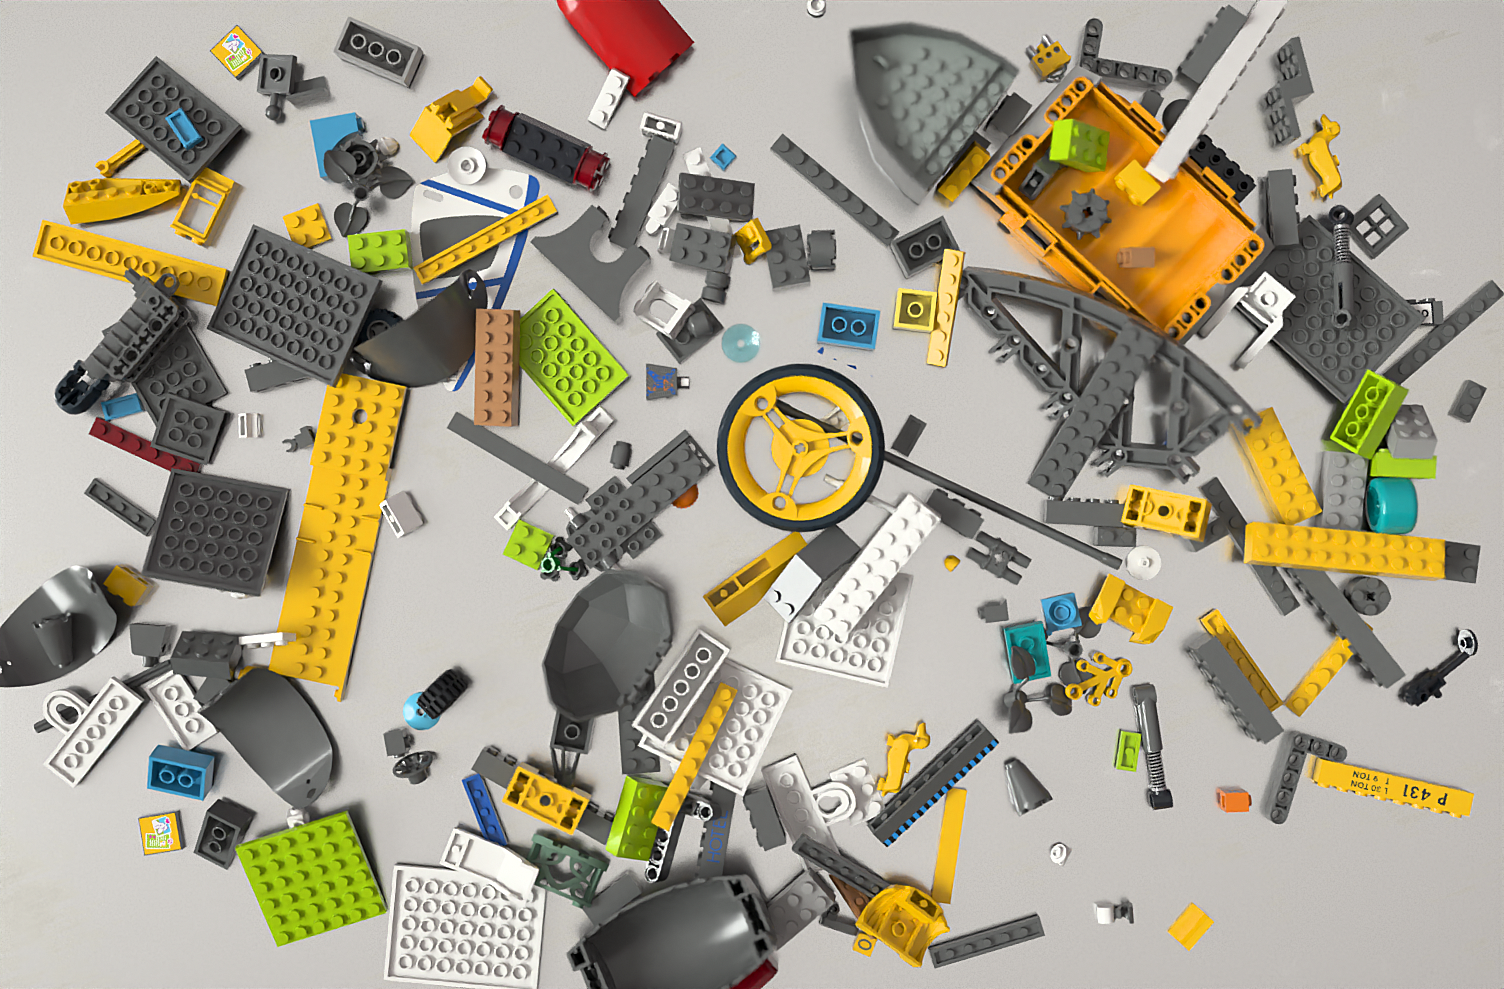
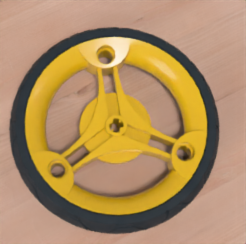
M788 364L772 368L754 377L733 397L725 410L718 430V465L729 493L749 515L770 527L784 531L811 532L826 529L844 521L867 501L875 489L883 469L885 439L882 423L873 403L863 390L846 376L819 365ZM797 392L822 396L833 402L846 415L850 422L848 431L825 433L818 424L810 420H790L776 406L778 397ZM762 398L768 401L766 409H761L758 406V402ZM772 409L785 422L780 428L767 415ZM755 416H762L775 434L771 450L775 463L781 469V475L776 491L771 493L766 492L757 483L750 472L746 460V436ZM859 432L863 435L861 443L853 441L852 436L854 433ZM847 435V445L829 446L828 438ZM803 443V447H806V449L798 453V449L795 447ZM845 448H851L856 453L854 465L848 478L834 493L819 501L803 504L797 503L792 497L800 478L810 476L819 471L826 463L829 453ZM786 474L795 476L789 494L781 492ZM778 497L786 500L785 507L780 508L776 505Z

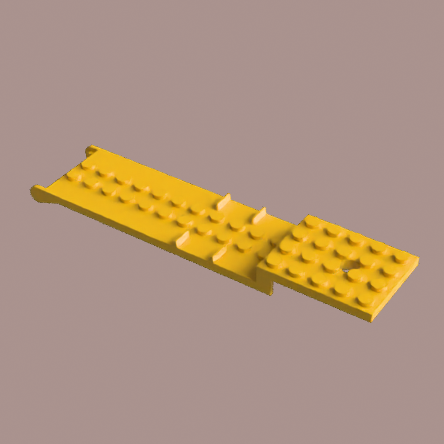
M343 373L336 388L329 385L326 388L310 465H313L306 501L303 504V515L298 537H296V547L277 628V633H296V641L288 642L287 646H276V643H274L268 669L285 676L337 686L339 690H335L334 697H337L338 702H342L345 695L348 669L383 514L379 505L386 500L392 473V469L389 467L407 390L405 386ZM359 409H363L367 413V420L362 424H357L354 420V413Z

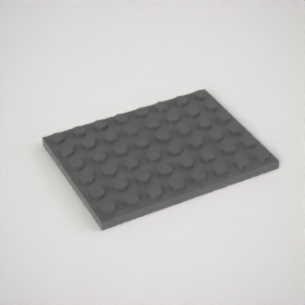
M1308 215L1297 227L1302 235V241L1299 242L1297 248L1275 250L1240 287L1253 286L1266 271L1296 296L1282 311L1283 326L1271 339L1344 404L1355 393L1367 369L1375 372L1426 318L1350 251L1349 256L1351 258L1349 263L1353 264L1354 311L1357 317V325L1349 332H1344L1335 327L1332 323V315L1334 314L1333 265H1335L1336 259L1334 254L1336 249L1334 248L1335 238L1311 215ZM1240 301L1235 305L1261 330L1265 331L1269 326L1246 309ZM1344 317L1341 323L1345 324L1348 320V317Z
M253 224L207 329L336 388L383 281Z

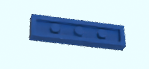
M477 773L462 779L483 837L500 845H507L508 841L482 775Z

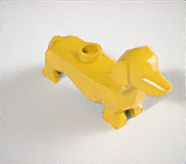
M1323 114L1320 118L1323 130L1312 135L1309 143H1303L1299 148L1302 155L1309 154L1311 165L1323 179V184L1317 187L1320 198L1328 195L1332 199L1333 193L1341 189L1342 179L1337 168L1340 165L1336 155L1332 156L1329 143L1340 134V125L1336 121H1330Z
M925 722L919 725L916 735L903 733L898 737H894L893 734H889L887 745L892 746L888 753V776L886 781L880 777L877 790L883 791V797L887 793H898L901 790L904 774L909 773L911 762L907 761L910 751L913 749H925L929 746L931 738L926 733Z

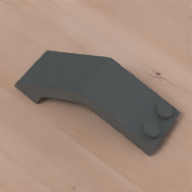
M837 525L827 528L792 558L763 598L788 623H792L820 586L845 564L851 563L861 551V548Z

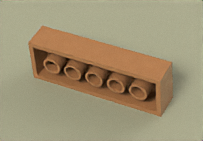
M476 309L474 425L518 426L520 310Z

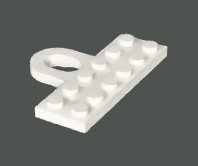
M115 676L110 678L91 704L69 689H58L50 693L44 700L43 714L46 720L62 732L65 737L43 765L71 787L75 788L144 699ZM64 704L74 707L79 714L77 722H68L61 717L57 706Z
M797 755L761 769L793 845L804 833L840 855L828 826L848 818L853 813L856 806V795L853 789L848 784L840 781H833L811 789ZM824 796H839L842 799V804L837 807L835 812L825 813L820 809L819 801ZM798 855L804 871L810 867L815 873L823 870Z

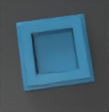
M723 143L710 157L723 171L737 158Z

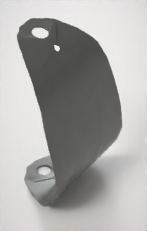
M256 667L219 691L196 711L223 734L253 771L285 802L296 809H301L318 800L328 784L332 768V746L312 709L297 690L282 676L266 668ZM316 789L315 794L308 799V793L311 790Z

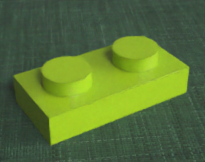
M1121 730L1116 769L1136 772L1141 733Z

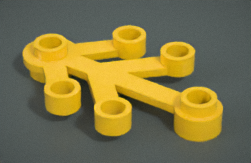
M1096 652L1093 655L1094 662L1112 667V669L1107 671L1090 665L1086 660H1079L1076 664L1078 670L1082 672L1087 671L1096 676L1079 684H1069L1065 689L1066 696L1072 700H1078L1081 698L1084 690L1097 685L1094 694L1088 697L1090 705L1099 706L1103 692L1106 697L1114 699L1118 694L1117 690L1122 679L1132 673L1133 667L1129 660L1121 658L1115 661L1106 657L1102 652ZM1114 677L1111 686L1106 687L1109 679Z

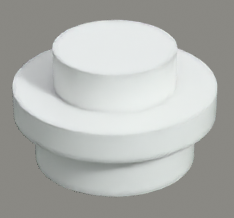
M809 0L807 9L810 14L819 16L825 12L826 2L825 0Z

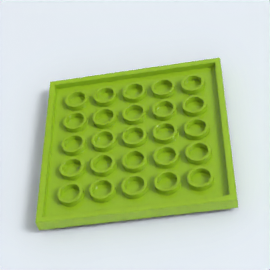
M348 811L236 845L235 850L277 947L387 913L388 909Z

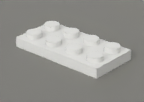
M172 670L144 688L183 750L190 751L219 732L214 725L196 712L203 704L193 699L196 693L184 675L173 674Z

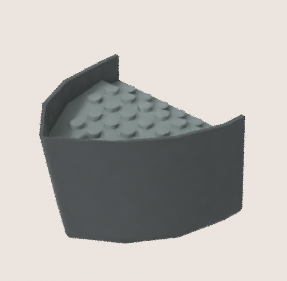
M914 22L852 28L849 31V42L856 98L860 118L874 159L908 197L917 204H920L951 164L954 165L974 141L986 150L990 146L991 142L976 131L1007 93L1020 69L1005 57L960 32Z

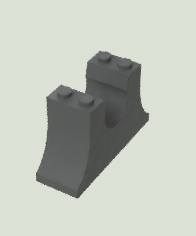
M592 204L567 229L551 236H535L530 242L607 316L619 325L623 321L622 309L625 296L636 278L651 263L650 255L644 247L640 246L638 248L634 244L623 251L622 255L613 262L607 263L597 260L593 252L594 244L600 236L604 235L610 223L607 220L609 217L600 206L596 208Z

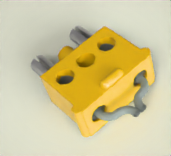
M1045 34L1042 39L1048 46L1047 48L1042 43L1037 46L1040 53H1037L1032 45L1026 48L1032 57L1031 64L1041 76V81L1057 77L1062 79L1065 77L1064 72L1067 70L1071 56L1065 52L1058 41L1054 43L1049 35ZM1063 67H1065V68L1062 70L1061 75H1054V76H1052V75L1055 74L1057 71H1059L1060 69H1062Z

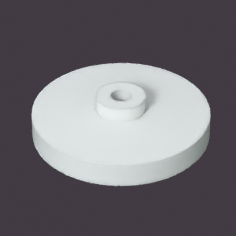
M1138 546L1133 548L1127 555L1126 568L1134 578L1149 580L1160 571L1161 558L1152 547Z

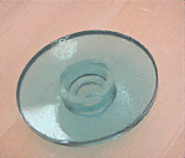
M733 325L725 331L722 337V349L725 355L735 362L749 361L759 351V336L749 325ZM739 340L744 341L745 345L743 347L737 345Z

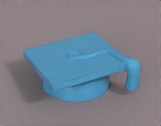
M1075 593L1041 600L1048 630H1046L1047 636H1051L1054 631L1082 626Z

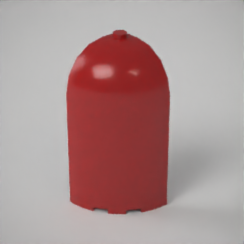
M556 0L566 19L609 69L615 68L630 77L626 88L633 96L642 91L667 66L695 43L659 0Z

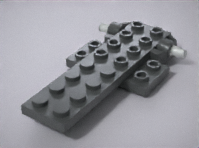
M684 442L628 489L624 487L616 476H613L585 499L591 507L589 511L577 515L571 506L564 511L571 519L566 527L568 534L566 540L590 569L595 568L600 572L607 569L621 570L616 563L619 562L625 552L632 559H635L663 536L652 519L710 471L689 445Z

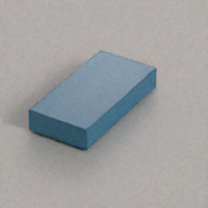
M182 108L165 118L186 150H189L203 140Z
M137 393L101 402L106 421L145 411Z

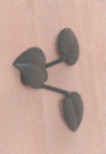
M327 150L324 154L323 164L328 178L338 184L343 183L348 178L354 187L353 195L356 200L353 205L347 202L341 203L334 211V221L343 238L357 233L366 223V210L356 206L360 201L367 200L369 192L380 186L382 195L393 199L401 196L413 181L412 177L404 170L387 166L380 169L383 176L381 178L377 177L379 182L367 188L362 183L356 184L350 176L357 168L356 160L350 153L342 150Z
M1093 606L1078 609L1082 626L1072 628L1077 630L1075 632V641H1068L1065 645L1046 641V645L1064 649L1065 654L1072 657V663L1065 664L1060 673L1061 680L1066 686L1071 683L1079 684L1092 678L1091 673L1087 671L1082 672L1076 667L1077 662L1083 658L1076 659L1083 652V648L1079 644V634L1083 638L1090 639L1097 636L1101 630L1102 624L1096 625L1089 617V612ZM1044 628L1045 639L1047 640L1048 636L1046 635V629Z
M1012 646V672L1018 679L1023 681L1013 688L1012 693H1008L1004 697L1005 705L1009 708V734L1024 733L1031 729L1033 720L1030 710L1026 708L1025 703L1051 700L1050 707L1056 715L1066 716L1070 714L1073 709L1072 700L1066 696V688L1063 685H1054L1050 691L1051 696L1027 698L1026 693L1019 690L1029 681V676L1035 674L1036 666L1033 657L1028 651L1018 646Z

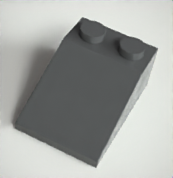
M217 799L206 811L193 853L227 870L236 854V845L241 844L252 816Z

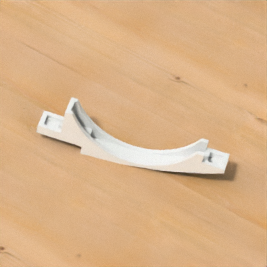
M600 406L587 421L580 423L569 440L547 465L565 474L615 419ZM531 479L505 503V506L494 518L508 531L550 488Z

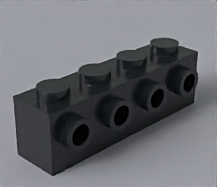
M1199 134L1197 137L1199 139L1198 143L1187 152L1189 157L1202 169L1205 167L1211 169L1236 192L1232 197L1238 203H1241L1257 186L1254 183V179L1250 175L1244 174L1235 161H1230L1223 149L1217 148L1212 144L1213 141L1208 135Z

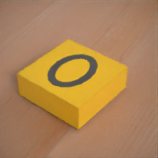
M859 931L852 950L870 957L877 938L870 939L866 933Z

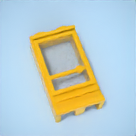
M206 167L192 182L173 223L170 225V227L176 229L174 233L184 238L188 235L193 238L192 242L203 246L204 243L210 246L240 184Z

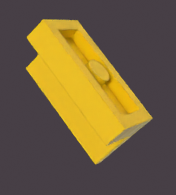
M1191 903L1167 932L1190 951L1214 921L1195 904Z

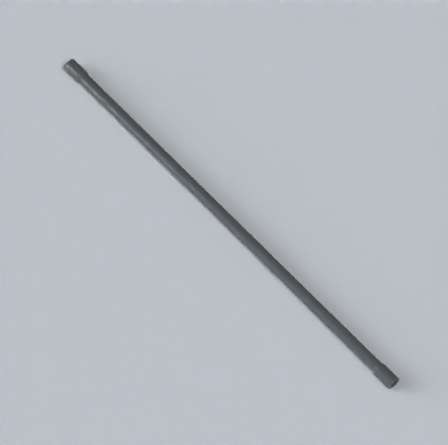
M777 400L776 406L784 415L794 419L810 420L818 424L825 433L845 432L795 409L781 400ZM847 435L835 437L848 443ZM852 436V439L855 443H861L863 441L862 439L856 436ZM885 450L884 460L1089 555L1116 570L1122 564L1123 560L1114 555L1098 550Z

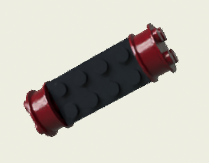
M500 105L496 111H491L488 118L490 123L482 135L485 144H494L500 148V151L571 184H581L587 187L589 192H592L597 186L601 185L604 178L602 173L610 163L608 153L604 152L601 154L593 150L591 144L524 113H512L506 110L504 105Z

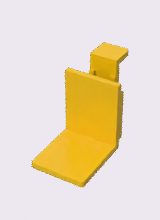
M479 76L474 84L463 91L459 89L454 90L432 102V104L424 108L410 133V137L434 162H437L454 135L484 118L476 107L489 98L493 88L482 76Z

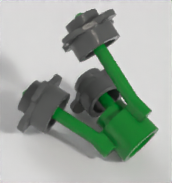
M557 537L555 539L556 542L550 547L552 552H549L547 557L541 562V579H551L553 582H556L559 579L558 571H568L575 581L580 577H586L587 570L582 559H579L578 562L570 563L569 567L560 565L557 557L565 559L567 552L572 549L570 543H566L562 537Z

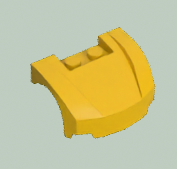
M890 885L880 891L867 904L855 923L865 933L875 936L897 952L899 957L912 967H921L925 951L937 936L950 932V927L943 915L944 911L924 892L914 887L903 885Z

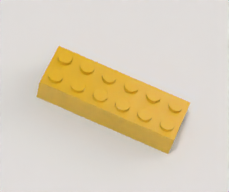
M1273 407L1264 408L1256 412L1262 418V422L1257 428L1253 427L1254 422L1249 417L1242 419L1247 427L1249 425L1252 426L1247 436H1244L1234 424H1231L1279 524L1295 525L1322 512Z

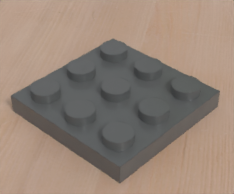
M168 392L150 447L208 465L226 411Z

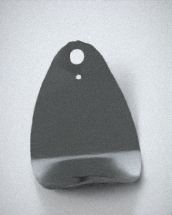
M471 269L462 271L457 280L408 318L353 348L349 357L350 361L357 370L371 379L405 387L428 385L453 375L470 358L475 350L476 309H487L488 305L485 283L476 271ZM471 278H475L477 282L474 290H471L469 287V280ZM359 355L366 362L359 363L354 357Z
M72 566L54 575L23 601L0 627V667L2 670L0 673V687L33 686L62 677L94 658L108 643L114 633L117 616L115 611L108 605L105 594L98 587L93 574L87 568ZM63 613L64 617H67V613H71L73 661L70 662L69 666L58 668V665L54 666L31 623L36 621V624H39L42 618Z

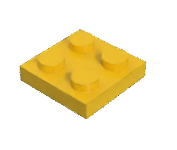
M319 203L283 216L291 241L310 249L333 240Z

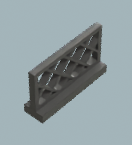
M685 429L626 479L633 485L684 442L687 444L692 442L695 446L697 457L703 458L709 463V466L706 467L709 471L716 465L695 441L690 432Z

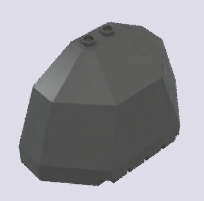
M607 569L575 595L555 624L541 664L548 701L555 711L575 722L621 711L625 705L633 704L640 693L639 689H643L650 679V673H654L662 662L661 657H665L673 646L671 642L673 641L674 628L668 594L660 584L637 571Z

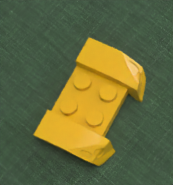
M1109 573L1089 612V617L1096 625L1106 623L1109 619L1131 630L1135 634L1130 638L1129 642L1138 644L1153 643L1164 630L1173 606L1142 593Z

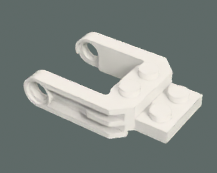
M1265 271L1253 286L1238 287L1201 328L1199 333L1206 338L1240 301L1258 319L1269 325L1236 362L1238 366L1244 369L1283 326L1282 311L1296 296Z

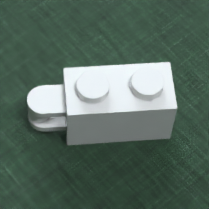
M670 183L667 184L647 214L650 220L646 224V231L650 235H655L660 227L666 228L677 211L678 188Z

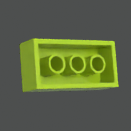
M1367 369L1330 439L1357 455L1371 459L1410 390L1379 373Z
M626 775L605 848L606 851L615 857L649 861L658 826L651 822L668 789L667 785L657 780Z

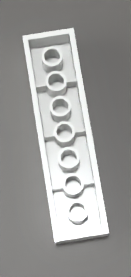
M909 492L815 610L813 616L841 638L845 639L939 522L941 515L912 492Z

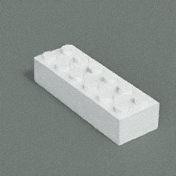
M698 628L632 726L665 748L730 653V649Z

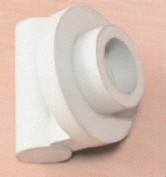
M1057 844L1051 851L1052 861L1064 866L1072 849L1062 844Z

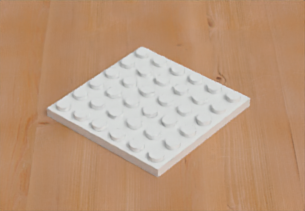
M852 561L849 564H845L820 586L792 623H788L785 620L775 662L888 688L914 576L898 572L845 639H843L813 615L815 610L854 563Z
M725 659L666 747H662L645 734L638 746L680 765L720 682L738 690L697 774L743 796L793 690Z

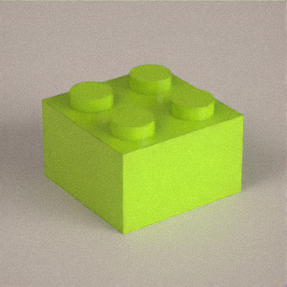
M519 519L503 555L535 570H540L541 562L546 558L556 535L523 519Z

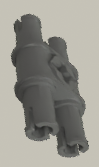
M981 530L976 541L990 548V553L985 555L971 547L966 557L980 564L982 570L985 569L996 575L997 578H1004L1018 585L1022 575L1008 568V563L1013 561L1026 569L1032 559L1017 551L1016 546L1013 547L1002 541L1000 537L994 538ZM1002 552L1001 558H1003V561L996 563L997 558H995V555H999Z

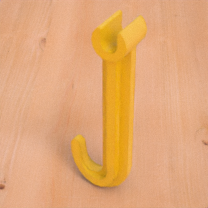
M135 139L108 160L98 161L95 167L101 171L100 174L105 178H110L114 175L115 169L146 147Z

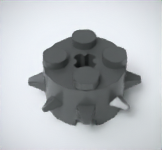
M357 134L353 142L350 141L346 145L340 144V148L342 151L350 153L356 160V171L350 175L352 179L360 181V183L367 186V182L376 177L381 178L383 176L380 169H382L383 161L387 159V155L381 154L376 149L377 139L368 143Z
M1091 188L1089 193L1079 194L1073 190L1071 192L1072 201L1068 205H1060V209L1065 212V223L1062 225V228H1070L1071 231L1077 233V240H1080L1083 235L1090 233L1099 238V228L1104 223L1112 222L1107 217L1106 207L1110 201L1103 200L1095 195L1094 188ZM1085 210L1088 211L1089 214L1087 218H1085V214L1082 213Z

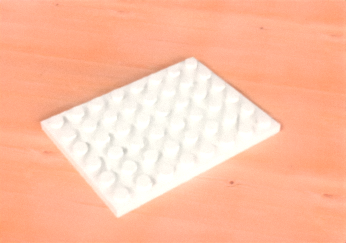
M395 864L384 980L476 989H537L546 890L533 885L526 905L523 906L508 900L505 894L491 884L454 869ZM546 878L540 881V883L547 885Z

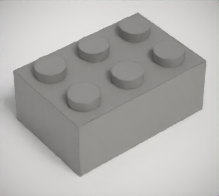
M1417 404L1401 405L1384 435L1392 458L1432 459L1438 442L1423 405Z

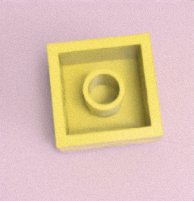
M898 288L893 329L931 333L933 331L937 292Z

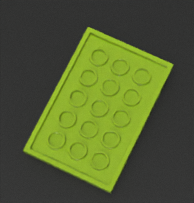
M555 289L549 291L520 319L519 365L572 426L580 422L630 376Z

